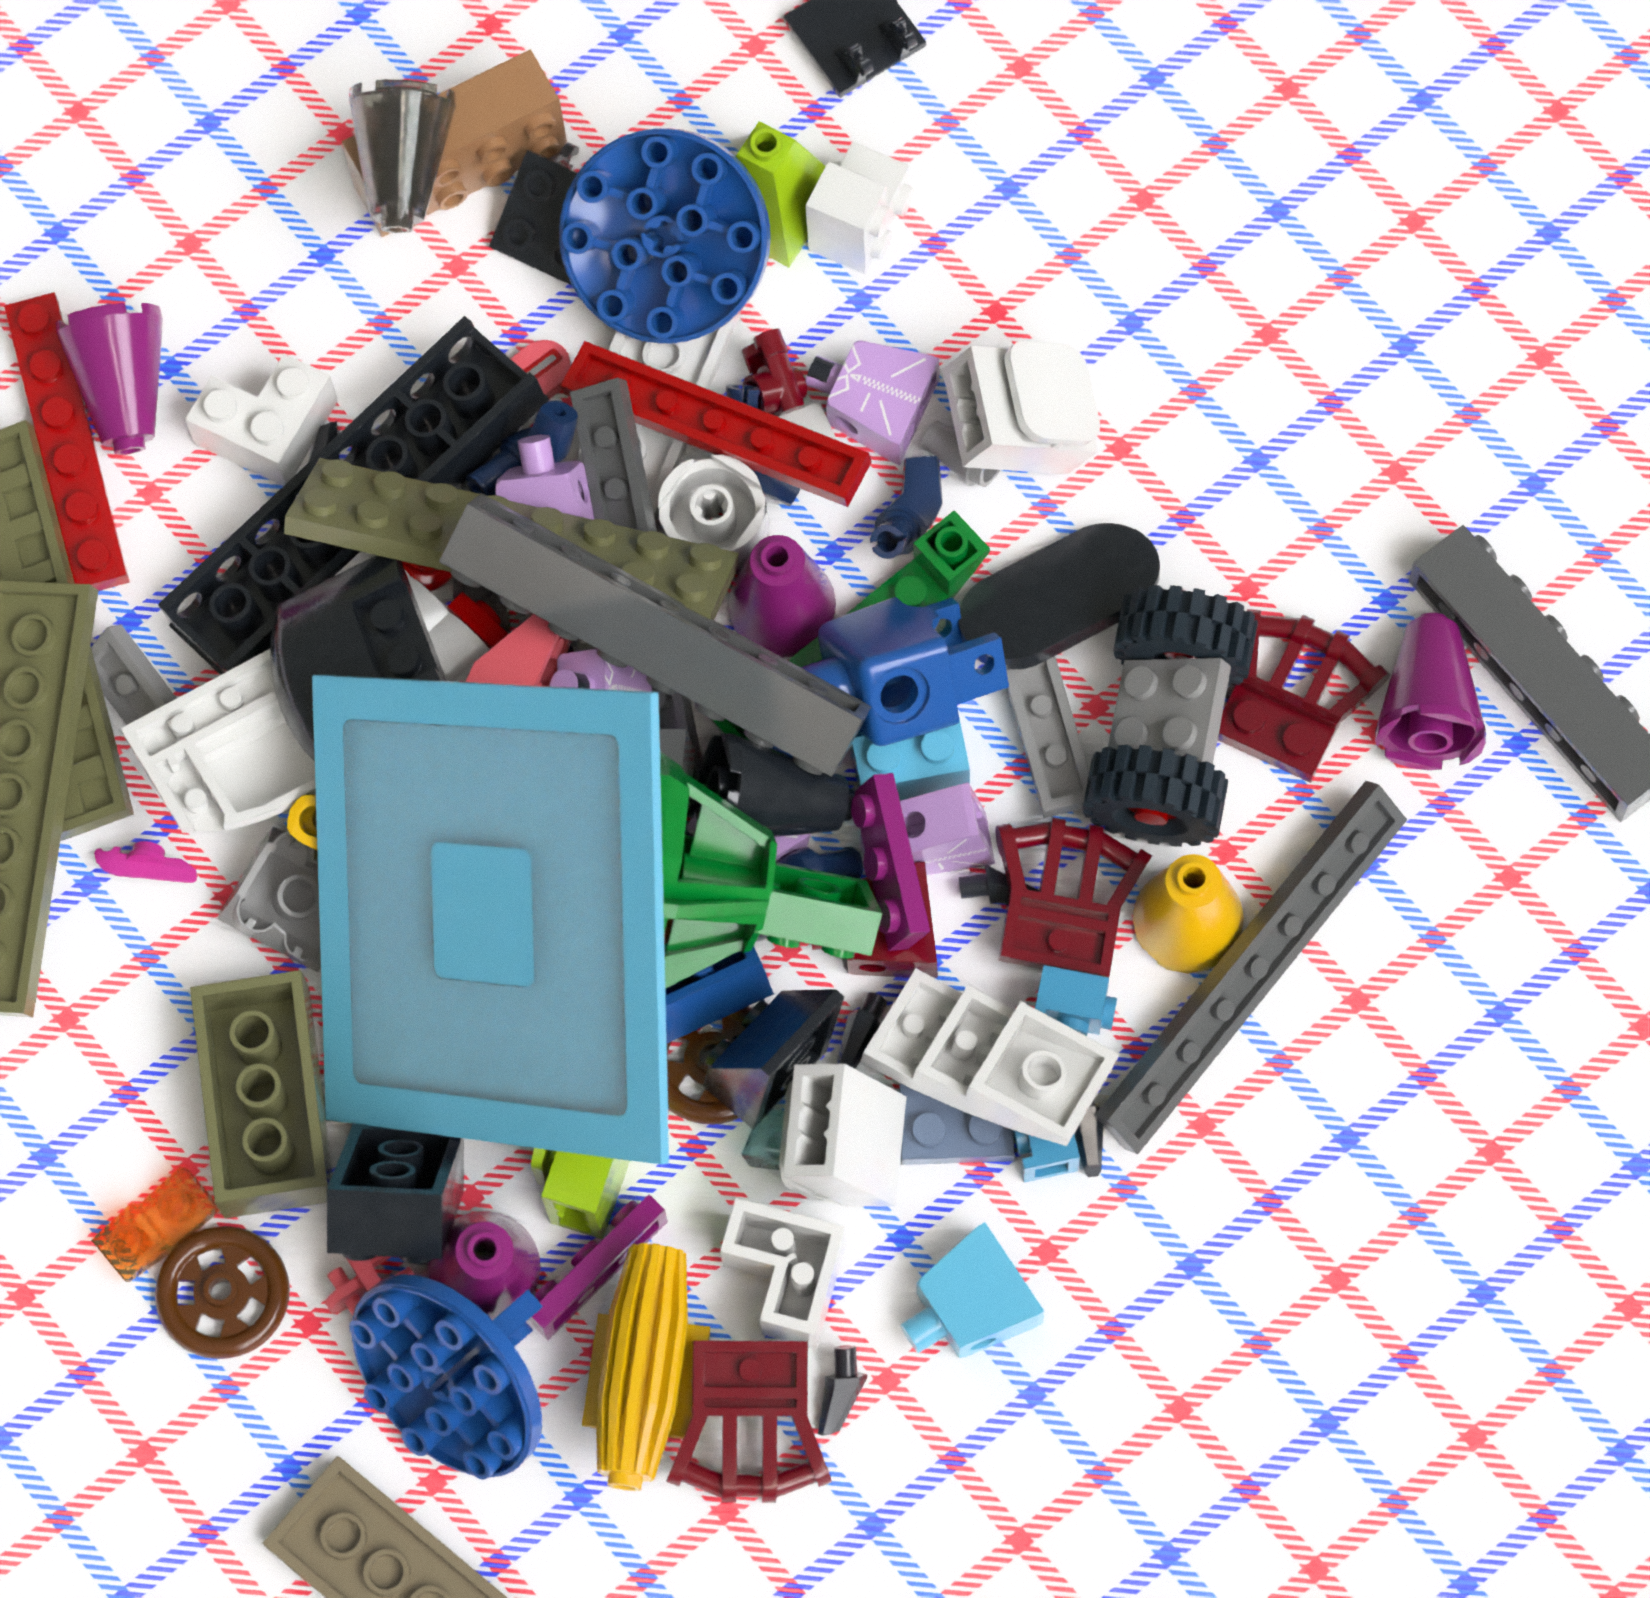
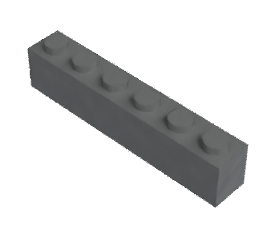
M1464 524L1413 562L1408 582L1436 613L1443 614L1448 619L1457 623L1465 647L1618 821L1622 823L1650 801V734L1638 722L1640 717L1636 708L1623 695L1616 697L1603 682V673L1595 661L1586 654L1580 656L1567 642L1568 635L1562 624L1550 614L1544 616L1531 601L1533 599L1532 594L1524 581L1515 574L1509 576L1496 562L1497 555L1490 543L1479 534L1473 536Z

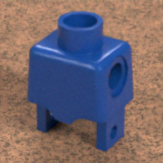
M893 597L827 621L818 630L822 660L801 667L871 706L859 732L873 745L879 747L959 724L958 704L1009 688L1001 637L994 632L963 643L959 628V619H961L959 603L953 598L925 607H913ZM940 619H945V627L938 633L935 629ZM987 654L988 660L986 664L980 669H975L977 658Z

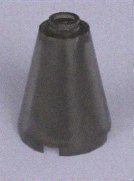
M394 79L376 80L375 91L362 92V82L354 84L349 88V106L370 219L381 223L382 231L410 233L413 232V225L423 223L425 220L456 109L457 96L450 89H448L446 97L437 95L436 84Z

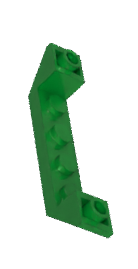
M953 510L913 543V560L845 615L893 597L913 607H925L949 598L954 599L990 553V547ZM818 636L788 661L802 667L822 660ZM709 718L721 733H733L748 739L743 733L745 729L729 720L716 721Z

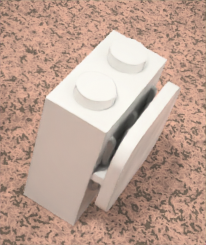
M1020 340L1009 349L970 346L942 369L963 467L1068 475L1098 453L1096 437L1100 432V419L1087 362L1075 347L1065 343Z
M847 1064L794 1065L793 1080L790 1082L786 1093L779 1158L780 1175L784 1185L788 1189L811 1200H826L829 1198L846 1207L896 1206L906 1096Z

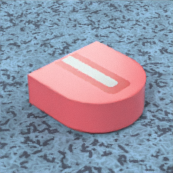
M538 340L530 343L510 358L527 374L530 372L537 378L543 393L549 400L562 391L560 384L571 366L568 352L559 343L551 340Z

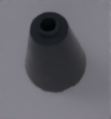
M721 733V735H714L711 738L704 752L698 782L707 785L709 790L762 826L770 829L775 838L838 831L844 821H850L852 818L851 804L855 791L853 788L848 787L847 779L837 773H834L832 777L824 772L821 775L809 773L793 762V756L772 748L762 747L751 740L733 733ZM696 802V820L698 819L701 807L699 802Z

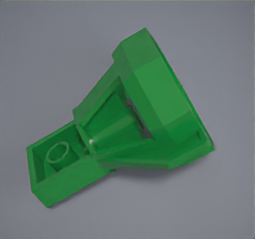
M660 751L664 933L668 919H673L668 942L664 944L665 989L736 952L742 951L744 953L751 951L760 934L767 935L766 939L769 942L788 948H797L800 942L821 946L823 952L839 958L850 959L854 957L855 953L872 955L882 912L867 880L777 863V842L770 829L762 826L684 773L681 765ZM689 796L701 804L693 837L685 834Z

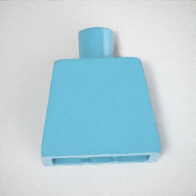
M983 1222L917 1281V1295L925 1309L900 1324V1327L918 1354L945 1337L959 1358H965L1037 1328L1044 1323V1309L986 1222Z

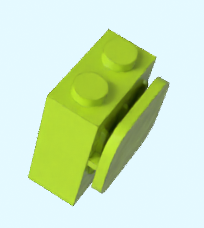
M534 1148L531 1169L536 1184L544 1186L541 1198L550 1223L603 1240L630 1161Z

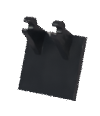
M809 0L783 16L784 23L839 98L927 46L925 38L896 0Z
M567 142L559 153L550 158L532 150L526 151L489 247L571 285L561 256L559 227L566 194L578 173L572 170L573 165L570 164V160L573 156L578 155L579 146Z

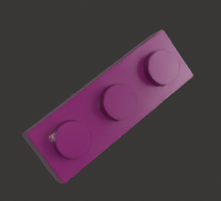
M875 774L855 791L851 804V814L854 824L860 828L865 848L863 857L865 874L873 883L876 900L882 912L879 930L885 935L888 951L909 949L928 934L930 927L894 774Z
M650 1194L639 1204L635 1200L627 1203L612 1219L611 1225L614 1229L599 1244L595 1240L585 1244L571 1260L570 1264L574 1268L559 1283L552 1279L534 1295L543 1307L530 1318L532 1326L547 1341L552 1338L624 1266L629 1247L632 1244H647L668 1223L665 1209Z

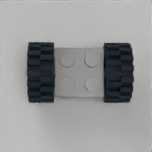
M1151 585L1148 591L1139 587L1133 589L1132 594L1127 593L1124 596L1113 647L1114 657L1121 660L1123 670L1108 747L1102 748V752L1096 751L1093 754L1082 806L1083 815L1085 818H1091L1090 822L1092 824L1105 826V831L1112 834L1120 832L1125 834L1127 839L1134 841L1138 838L1146 839L1148 844L1159 845L1160 842H1167L1170 846L1182 847V843H1187L1190 846H1200L1201 841L1211 843L1214 841V838H1218L1229 782L1222 770H1214L1215 765H1213L1225 697L1227 688L1230 687L1231 683L1239 685L1249 675L1258 627V620H1255V615L1252 611H1244V605L1239 602L1228 603L1227 597L1220 594L1209 596L1205 595V590L1194 588L1193 592L1185 591L1182 586L1170 585L1169 589H1163L1160 585Z

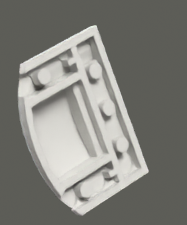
M270 649L120 728L124 738L182 833H195V831L219 832L255 824L289 810L303 795L316 794L315 762L295 739L285 721L277 700L271 673Z

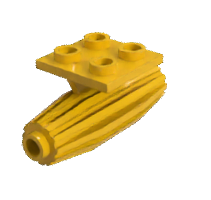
M646 1243L632 1244L629 1247L609 1313H598L582 1427L596 1428L597 1473L608 1477L607 1486L613 1489L641 1491L642 1483L653 1482L668 1437L683 1439L692 1417V1341H709L711 1328L709 1326L688 1324L686 1253L671 1246Z

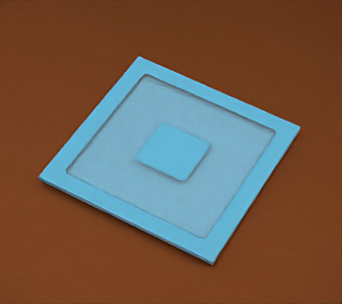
M312 675L326 1120L663 1165L669 1163L658 692Z

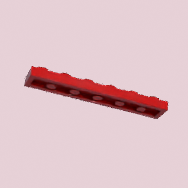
M55 292L4 305L74 583L90 584L99 591L130 583L85 402L57 336L56 322L58 320L64 322Z
M584 341L560 384L564 395L571 397L570 392L614 378L624 379L628 384L635 423L714 455L730 456L743 462L752 470L845 507H849L872 463L869 452L587 341Z

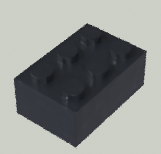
M353 1124L327 1187V1253L342 1254L346 1259L354 1261L370 1260L376 1256L400 1257L402 1261L411 1264H422L433 1259H442L464 1193V1138Z

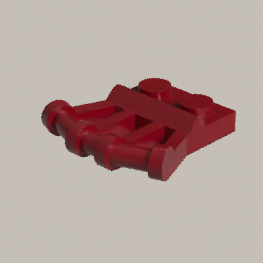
M1247 609V611H1252L1255 615V620H1258L1249 675L1247 679L1243 680V683L1235 686L1223 709L1218 741L1311 783L1341 722L1376 693L1387 682L1390 673L1381 664L1374 666L1349 641L1350 635L1339 630L1333 634L1315 626L1316 620L1304 614L1301 618L1261 615V610ZM1259 637L1291 639L1270 682L1256 677ZM1306 645L1326 655L1303 698L1285 690L1284 687ZM1340 662L1359 681V684L1332 708L1327 709L1318 704Z
M1051 817L1050 822L1012 828L1010 823L997 825L995 827L996 843L1002 858L1009 889L998 961L1043 969V965L1109 978L1121 907L1153 855L1143 849H1140L1137 853L1106 834L1104 827L1090 824L1088 829L1068 826L1065 819ZM1046 845L1039 892L1027 890L1018 849ZM1062 847L1083 851L1077 899L1054 895ZM1100 856L1126 871L1106 905L1092 902Z
M693 1340L692 1417L666 1482L680 1487L681 1482L720 1497L721 1503H736L737 1497H761L762 1503H776L777 1498L814 1483L817 1484L818 1488L832 1483L830 1473L808 1419V1341ZM708 1416H722L721 1473L690 1461ZM737 1416H762L761 1474H737ZM777 1416H791L806 1454L807 1462L777 1473Z

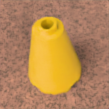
M1198 854L1179 857L1154 875L1140 890L1133 910L1135 935L1142 949L1165 969L1186 974L1207 971L1215 967L1241 935L1244 922L1242 904L1232 885L1212 860Z

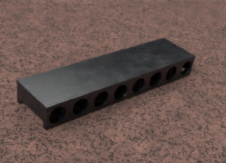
M463 316L158 604L170 622L168 625L170 629L219 675L269 650L277 605L334 577L360 552L284 534L285 515L319 458L335 460L344 449L352 446L344 461L354 466L381 472H396L407 478L434 484H449L456 488L466 480L465 477L469 473L475 471L502 445L504 438L517 432L539 411L543 404L550 401L543 393L537 378L530 372L527 374L481 334L474 327L470 319ZM467 337L463 347L454 356L449 358L450 351L454 345ZM429 373L424 384L417 391L410 394L415 382L423 375ZM390 410L385 421L379 427L372 430L376 419L383 412ZM275 519L271 528L262 537L255 540L260 528L268 521ZM236 556L232 565L224 573L216 577L220 566L227 559ZM197 593L192 603L185 610L177 613L181 603L191 594Z

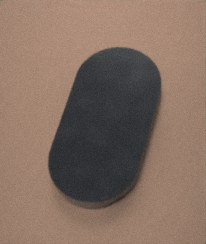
M1100 523L1081 528L975 584L967 592L960 605L961 619H959V628L962 642L964 643L995 632L1002 639L1005 664L1008 669H1026L1043 663L1117 624L1122 601L1127 593L1132 594L1133 589L1139 587L1148 591L1149 586L1158 584L1160 580L1158 552L1148 537L1126 525ZM983 654L977 660L986 664L988 655Z

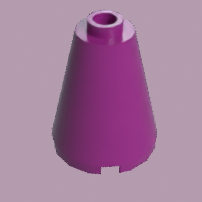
M115 303L70 313L67 315L69 325L61 320L56 322L57 336L101 444L106 447H113L114 454L116 455L142 452L146 450L145 442L155 438L163 318L160 306L151 303H141L142 313H129L126 311L125 303Z
M772 535L759 541L747 558L731 587L728 610L735 632L780 657L787 658L794 656L818 636V630L822 624L834 619L836 597L828 576L794 539L784 535Z
M1435 612L1424 613L1406 625L1375 729L1377 748L1381 744L1385 748L1384 756L1388 760L1407 768L1430 771L1442 770V762L1444 760L1459 758V766L1470 763L1481 755L1486 745V727L1460 628L1453 620Z
M492 1211L471 1212L456 1218L442 1259H433L428 1262L429 1279L457 1291L478 1306L492 1320L528 1289L534 1294L541 1271L538 1248L529 1232L513 1218ZM489 1252L494 1254V1256L484 1261L478 1259L475 1254Z

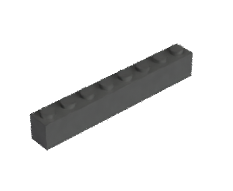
M482 493L467 504L439 560L440 563L451 568V575L458 581L471 587H480L482 585L500 595V602L507 608L521 614H529L531 612L549 622V629L558 636L571 641L581 639L598 649L597 654L604 661L621 668H625L628 665L645 674L646 681L655 689L667 694H675L677 692L696 702L695 708L706 717L716 721L729 720L745 729L744 735L752 742L766 748L776 746L793 755V762L809 773L821 775L824 772L831 777L834 775L871 709V706L715 620L708 619L687 608L680 601Z

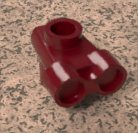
M780 328L770 329L758 334L753 338L754 343L741 350L748 371L752 374L744 378L743 384L760 388L758 409L779 417L803 408L805 406L803 399L807 396L806 379L800 369L791 367L787 355L789 350Z

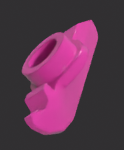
M136 842L129 853H122L121 847L114 846L110 851H103L102 848H97L94 852L96 863L102 870L115 876L194 883L197 881L198 875L194 867L183 859L165 857L164 848L153 842Z

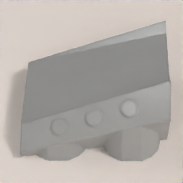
M272 826L260 843L259 848L228 900L223 905L217 919L315 972H318L321 968L317 850L302 844L289 831L283 832Z

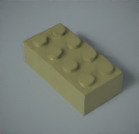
M297 970L190 987L216 1206L223 1217L227 1219L327 1203V1187L333 1173L310 988L302 971Z

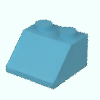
M960 718L957 725L881 747L873 745L858 731L850 746L858 788L872 775L893 773L900 801L959 784L970 783V766Z

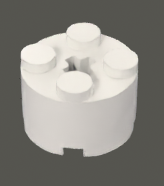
M711 455V458L696 461L690 459L682 462L670 472L660 488L658 516L662 533L667 537L698 544L709 543L718 546L720 549L738 552V564L735 575L740 572L755 545L769 535L766 499L758 477L747 465L735 458L726 455ZM719 513L723 514L722 517L716 518L719 515ZM707 515L708 517H710V518H712V519H711V520H707V519H704V517Z

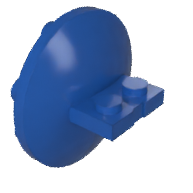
M653 128L627 134L610 142L591 156L579 170L568 189L562 207L559 227L560 250L565 271L571 285L585 306L598 319L619 333L652 343H680L694 340L718 330L735 318L747 306L762 281L768 263L771 242L770 223L764 198L754 178L743 163L725 147L712 139L695 132L675 128Z
M410 1274L394 1275L381 1280L359 1300L355 1307L352 1321L349 1324L356 1361L366 1383L364 1396L367 1402L376 1411L386 1414L401 1432L405 1446L415 1455L425 1456L427 1454L449 1468L472 1475L481 1480L510 1474L534 1453L542 1433V1411L538 1392L527 1366L515 1348L533 1331L526 1321L543 1307L542 1304L528 1289L492 1320L469 1299L435 1280Z

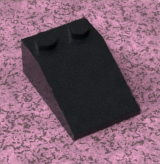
M837 989L783 990L769 1004L764 999L760 1000L741 1023L746 1029L733 1042L727 1038L723 1039L706 1058L704 1064L709 1068L707 1069L703 1087L754 1130L786 1096L788 1086L793 1080L794 1065L816 1064L827 1052L845 996Z

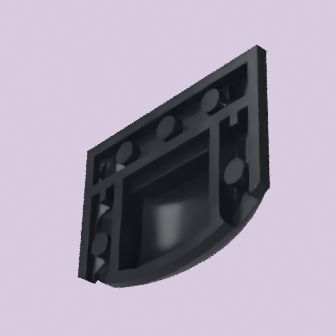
M375 555L277 605L270 645L271 673L274 689L288 727L300 746L314 762L312 675L447 681L402 561Z

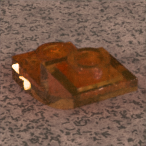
M180 1166L140 1204L131 1202L91 1241L122 1279L129 1283L169 1255L181 1241L196 1233L220 1210L216 1206L215 1200L188 1168Z

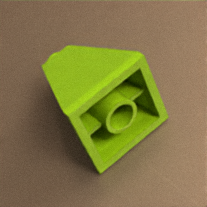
M758 121L735 157L750 172L764 198L770 223L771 242L769 258L790 268L808 240L805 205L826 166L795 139Z

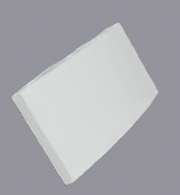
M915 968L864 1050L860 1063L913 1090L963 1112L1017 1132L1067 1146L1120 1054L1022 1001L1019 1002L1014 1010L970 985H967L963 993Z

